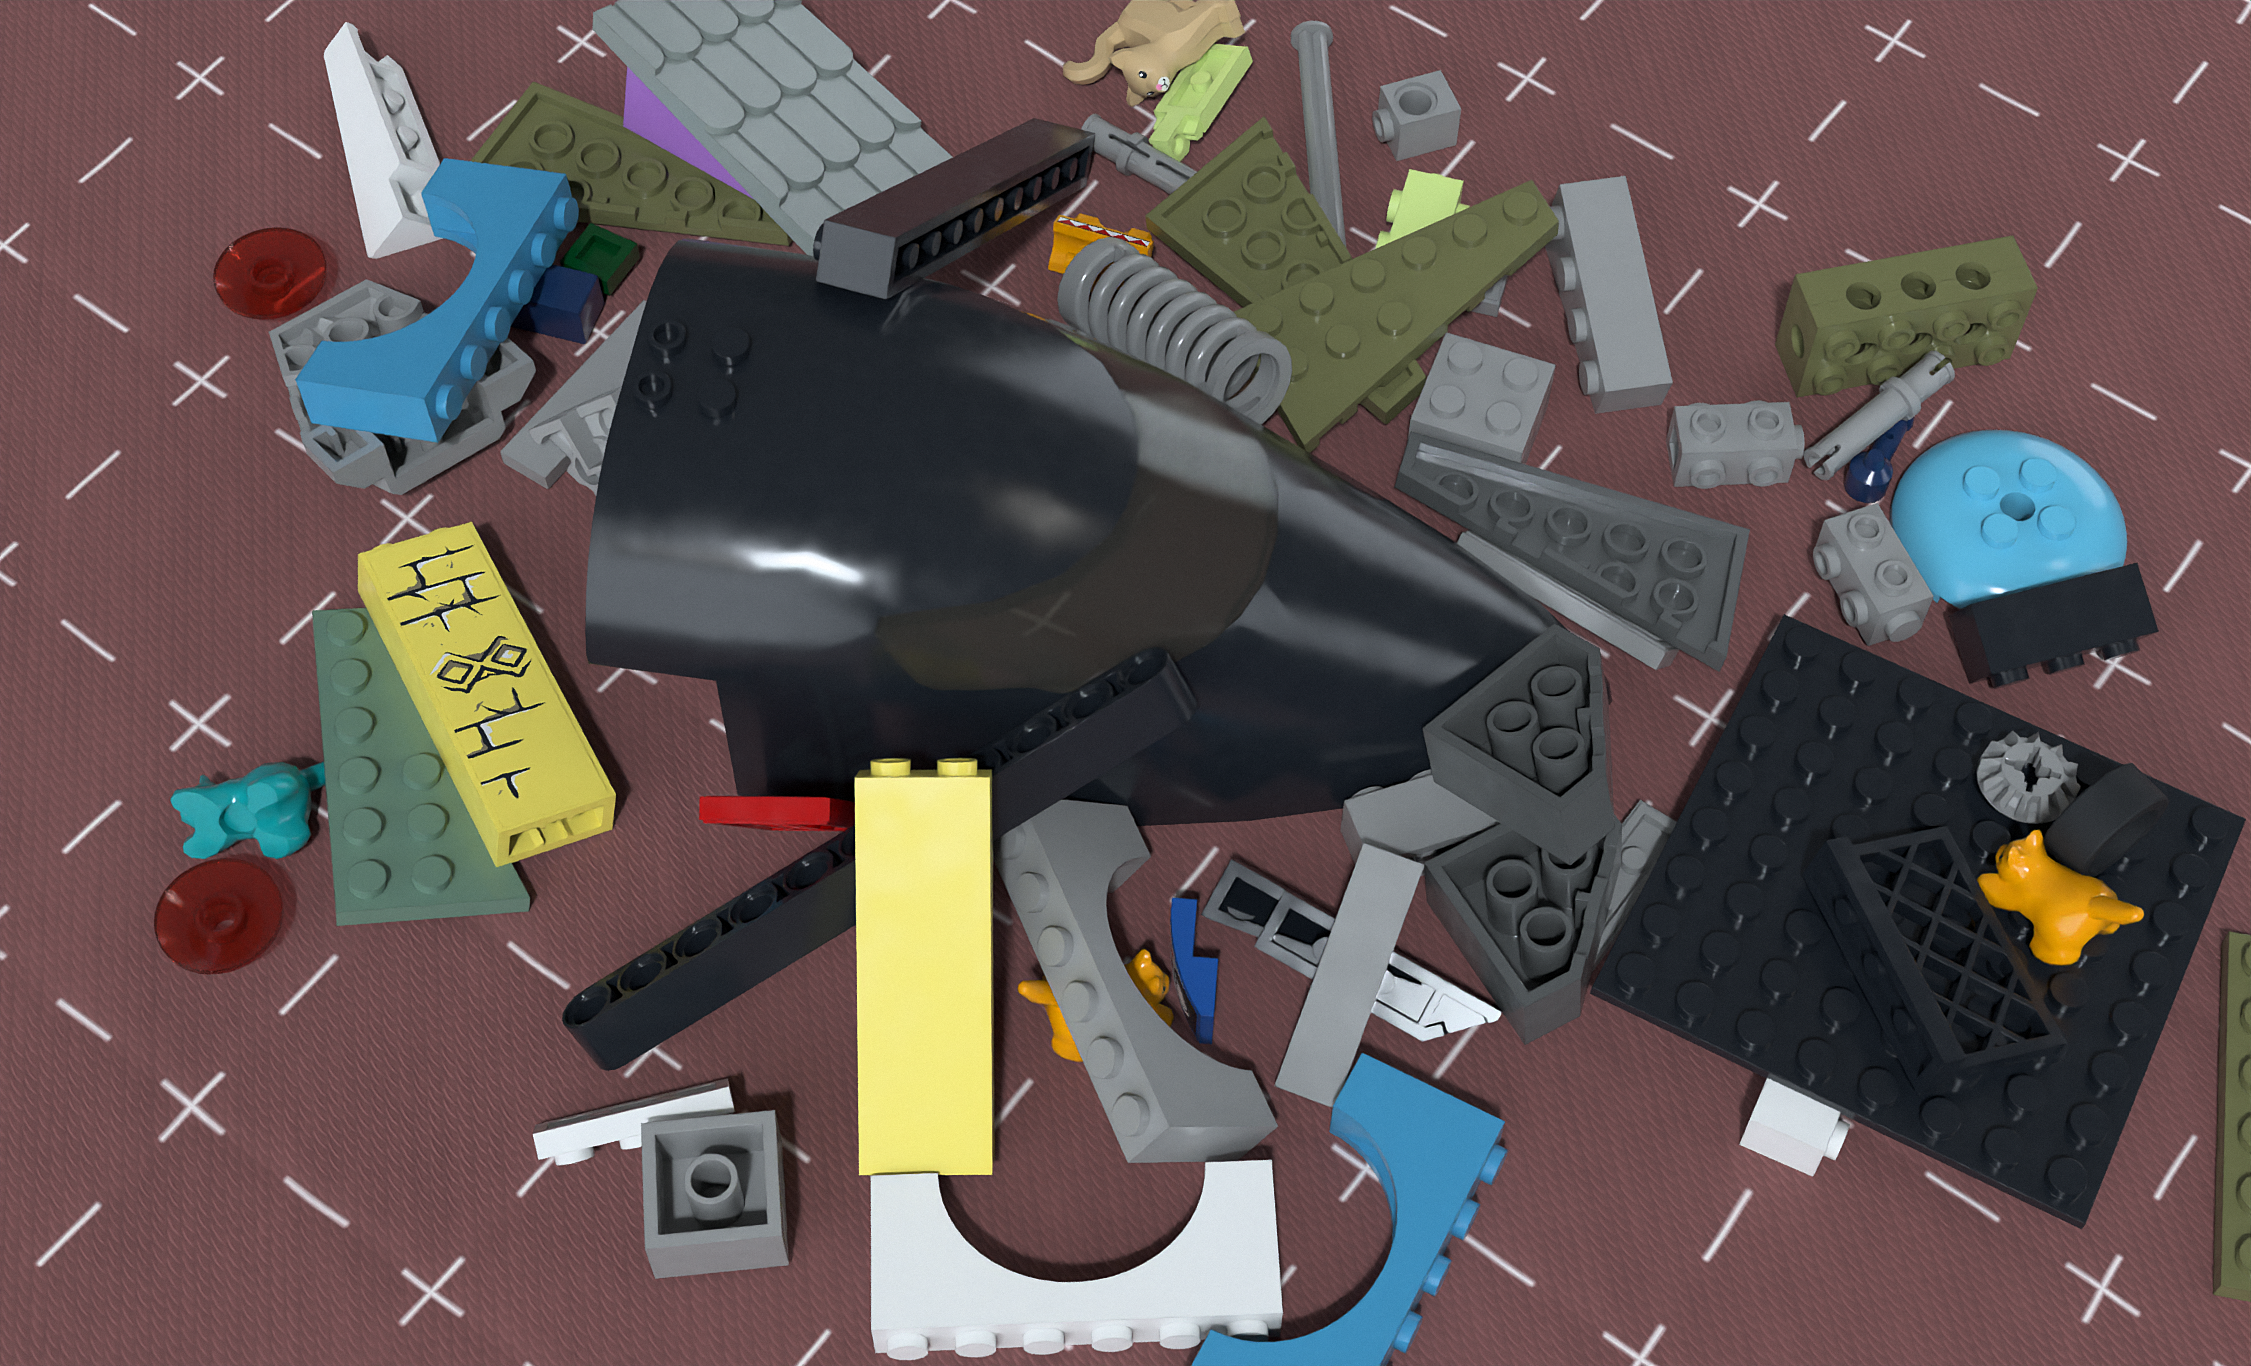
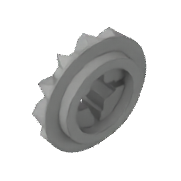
M2012 731L2003 740L1998 742L1992 740L1982 754L1977 766L1978 784L1986 800L2000 813L2020 822L2046 823L2056 820L2069 804L2076 799L2081 787L2076 780L2078 764L2068 762L2064 758L2062 744L2051 747L2041 742L2039 732L2029 738L2019 737ZM2027 763L2033 764L2035 775L2039 778L2036 784L2032 786L2030 792L2026 791L2027 783L2024 782L2025 776L2021 772Z

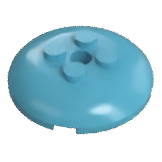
M1979 430L1962 433L1937 443L1922 453L1905 471L1895 491L1890 509V525L1932 592L1933 600L1938 603L1942 598L1959 609H1963L1970 604L2121 567L2124 565L2126 558L2127 532L2120 505L2106 481L2094 468L2075 453L2048 439L2028 433L2010 430Z

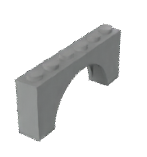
M1060 800L994 840L992 846L995 864L1127 1162L1238 1161L1275 1130L1278 1125L1252 1070L1238 1069L1220 1063L1206 1056L1182 1039L1148 1004L1132 981L1118 954L1107 917V893H1113L1151 857L1128 806Z

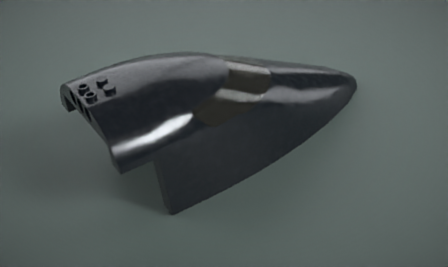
M689 238L677 241L668 251L658 269L642 314L612 419L599 476L592 520L585 617L588 664L716 681L738 796L828 797L855 802V777L860 770H871V760L884 758L911 760V770H937V760L965 758L1135 653L1151 647L1164 648L1197 698L1198 707L1195 714L1177 730L1062 799L1128 806L1136 826L1254 821L1343 809L1344 800L1351 799L1353 795L1365 788L1380 786L1384 789L1408 782L1418 773L1431 769L1423 727L1554 623L1569 631L1538 601L1452 539L1354 478L1187 381L1071 326L988 296L927 278H923L888 299H883L817 282L819 261L815 260L814 256ZM1604 675L1610 705L1613 701L1610 683Z

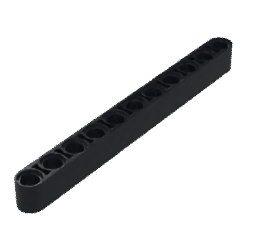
M1151 647L1135 653L965 757L977 759V770H992V842L1169 735L1191 719L1198 707L1197 698L1164 648ZM855 825L584 989L566 1006L562 1015L564 1026L600 1069L606 1071L616 1070L855 926Z

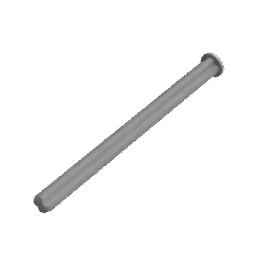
M1306 21L1297 25L1292 30L1290 38L1292 46L1298 50L1310 194L1314 195L1346 247L1328 47L1333 41V32L1331 27L1324 22Z

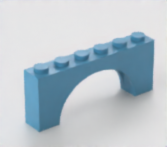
M444 158L421 192L434 236L455 241L476 254L469 274L455 293L441 306L422 319L402 329L364 340L347 342L321 341L295 379L311 423L439 443L452 420L457 419L463 402L474 384L483 377L487 363L500 342H504L508 337L510 326L521 308L530 301L534 287L544 271L553 264L556 252L565 237L574 230L579 215L578 203L575 198H572L567 175L564 173Z
M1361 1053L1333 1105L1329 1132L1349 1144L1366 1160L1377 1176L1385 1193L1391 1215L1392 1247L1382 1272L1367 1294L1349 1312L1323 1329L1306 1336L1277 1342L1240 1340L1211 1329L1191 1366H1387L1395 1349L1406 1354L1423 1320V1316L1414 1312L1424 1292L1434 1297L1437 1295L1452 1263L1451 1259L1443 1256L1452 1237L1455 1236L1464 1241L1481 1205L1472 1200L1480 1182L1483 1181L1492 1186L1506 1159L1508 1149L1499 1145L1505 1121L1371 1056Z

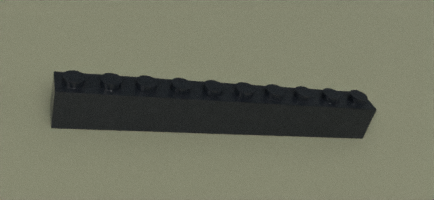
M1033 118L825 219L816 233L813 244L814 259L819 261L816 281L883 299L892 297L1085 187L1095 133Z

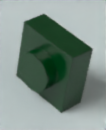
M590 223L560 260L561 267L597 275L601 292L610 296L638 261L640 255L637 243Z

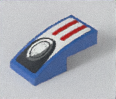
M1172 897L1170 958L1176 992L1189 1027L1198 1042L1212 1044L1218 958L1194 957L1197 899Z

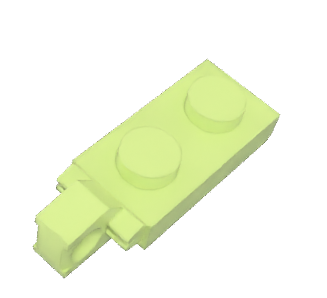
M1213 44L1196 63L1180 71L1154 109L1156 122L1153 127L1154 132L1149 138V142L1154 148L1179 162L1187 155L1190 148V140L1198 141L1203 137V132L1207 131L1252 64L1253 60L1248 47Z

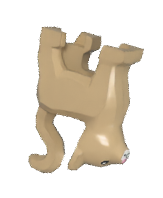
M1132 0L1124 8L1118 21L1097 38L1091 60L1083 63L1067 61L1063 64V76L1074 84H1090L1104 77L1113 64L1122 69L1128 83L1126 101L1129 106L1133 107L1142 102L1147 96L1155 97L1167 92L1176 73L1196 63L1221 38H1237L1245 33L1240 20L1241 15L1234 0H1198L1196 2L1193 0Z

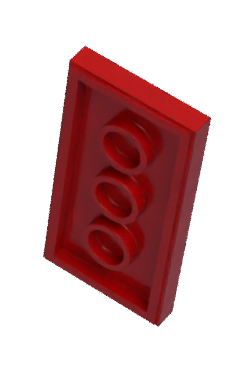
M700 796L699 820H703V823L765 831L843 832L855 825V802L828 797Z

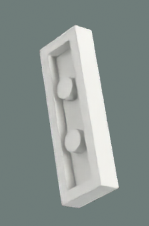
M728 1078L536 1124L533 1138L538 1159L554 1156L556 1165L576 1163L595 1156L593 1146L619 1140L621 1149L641 1147V1123L733 1113L735 1110Z

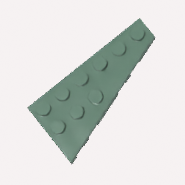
M367 608L313 610V637L336 925L344 926L528 912L530 909L529 894L512 863L499 867L495 866Z

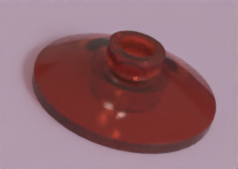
M281 227L264 228L243 235L222 252L214 268L213 282L221 302L234 313L252 319H276L301 310L317 297L327 278V262L319 244L305 233Z
M233 858L205 861L181 873L165 889L155 910V935L165 955L173 963L185 970L207 975L232 972L255 961L274 942L283 921V900L275 881L259 866L245 860ZM226 920L234 921L228 928L215 931L219 923Z

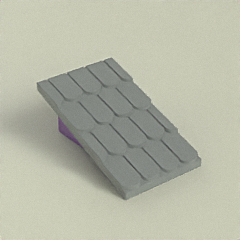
M618 0L613 6L610 4L593 12L592 30L627 66L623 126L754 199L807 255L813 256L814 239L825 219L953 158L921 129V120L853 59L852 50L801 4L802 0Z

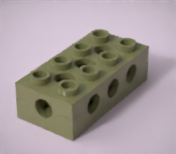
M2013 235L1795 274L1775 346L1797 398L1814 394L1832 395L1842 389L1869 384L1882 385L1890 377L1900 378L1923 359L1925 354L1932 350L1941 353L1946 358L1929 372L1930 375H1934L1949 362L1953 369L1977 364L1983 366L1994 365L2004 359L2011 358L2038 287Z

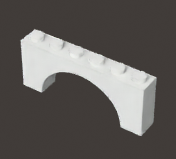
M1272 1160L1205 1162L1204 1185L1198 1206L1186 1227L1168 1247L1144 1264L1112 1277L1082 1282H1055L1024 1276L992 1262L979 1253L965 1240L948 1216L940 1193L938 1173L871 1176V1332L875 1353H887L890 1358L897 1360H915L925 1357L928 1351L955 1350L958 1355L964 1357H985L995 1353L996 1348L1024 1347V1350L1028 1353L1046 1355L1062 1351L1064 1345L1092 1344V1348L1095 1350L1116 1352L1130 1348L1134 1342L1159 1341L1160 1345L1165 1348L1186 1349L1198 1345L1201 1340H1205L1211 1329L1229 1337L1254 1342H1266L1269 1337H1280L1283 1309Z

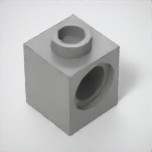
M1439 70L1380 86L1378 110L1373 111L1372 114L1373 126L1380 142H1387L1396 161L1455 146L1457 144L1461 107L1443 73Z

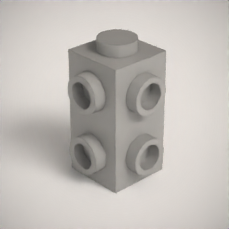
M1757 400L1745 404L1710 405L1707 403H1694L1688 406H1674L1666 438L1673 486H1695L1701 489H1708L1719 485L1753 484L1763 487L1776 483H1788L1795 459H1802L1805 445L1802 426L1794 425L1790 402L1767 403Z
M1878 503L1824 520L1813 550V560L1819 575L1824 580L1830 581L1839 596L1841 610L1847 623L1851 627H1857L1867 646L1888 639L1892 642L1903 641L1917 633L1923 625L1934 596Z

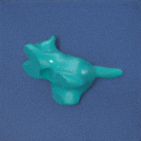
M284 762L264 763L252 769L241 778L215 784L207 776L201 775L197 786L177 789L170 798L171 804L180 812L181 820L195 829V832L184 841V853L191 858L206 859L227 849L238 841L257 839L264 856L275 859L291 856L304 847L311 836L308 824L312 809L311 792L325 786L324 762L302 770H298L296 766Z

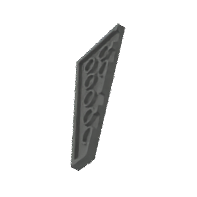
M1412 431L1410 432L1395 488L1720 672L1727 657L1750 529Z

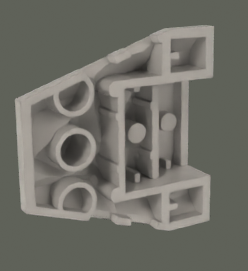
M366 279L269 332L282 377L289 391L290 403L301 430L300 435L307 455L336 484L363 489L373 484L389 493L402 495L423 484L430 478L499 440L506 428L501 411L521 400L536 372L533 360L508 337L504 342H500L487 363L483 377L476 381L463 402L457 419L452 420L439 443L313 424L310 421L295 380L321 341L347 342L364 340L402 329L428 315L424 312L420 300Z

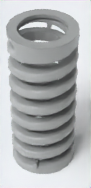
M1107 237L1085 246L1066 268L1058 291L1059 313L1065 323L1088 339L1171 373L1212 395L1259 424H1263L1282 402L1289 387L1292 374L1291 356L1287 347L1268 333L1257 331L1252 323L1244 318L1237 317L1228 307L1217 304L1208 294L1198 292L1188 281L1178 279L1177 275L1166 267L1159 266L1151 257L1140 254L1136 248L1123 239ZM1114 262L1113 264H1111V265L1109 266V268H1108V269L1101 275V277L1099 278L1097 284L1095 285V287H1094V289H1093V292H1092V295H1091V298H1090V301H1089V294H1090V291H1091V287H1092V284H1093V282L1095 281L1097 275L1104 269V267H1106V266L1109 265L1110 263ZM1124 281L1123 286L1119 289L1114 300L1112 301V304L1110 305L1111 298L1114 295L1116 289ZM1261 353L1260 366L1252 382L1239 395L1228 400L1248 381Z

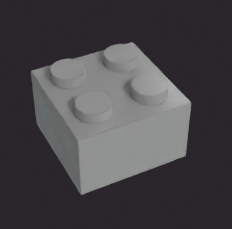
M1445 333L1411 416L1408 438L1412 431L1526 464L1549 404L1556 365L1451 333Z
M775 1110L641 1123L645 1251L655 1279L789 1265L783 1148Z

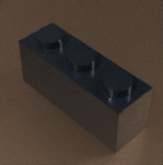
M2138 563L1970 604L1949 615L1969 684L1991 679L1994 689L2030 679L2027 669L2046 665L2049 675L2081 667L2085 665L2082 655L2101 651L2104 661L2136 653L2140 651L2138 640L2159 632Z

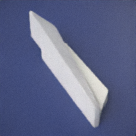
M345 22L326 48L324 59L367 256L377 259L443 239L434 236L421 192L439 167L440 162L403 68L388 55L379 62L376 61L364 50L358 35V29L353 24Z

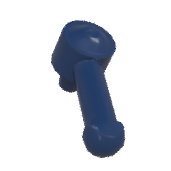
M1915 416L1908 421L1900 420L1891 429L1875 440L1869 452L1859 453L1851 460L1844 480L1845 491L1850 497L1863 503H1875L1886 495L1893 475V467L1890 461L1905 433L1913 427Z

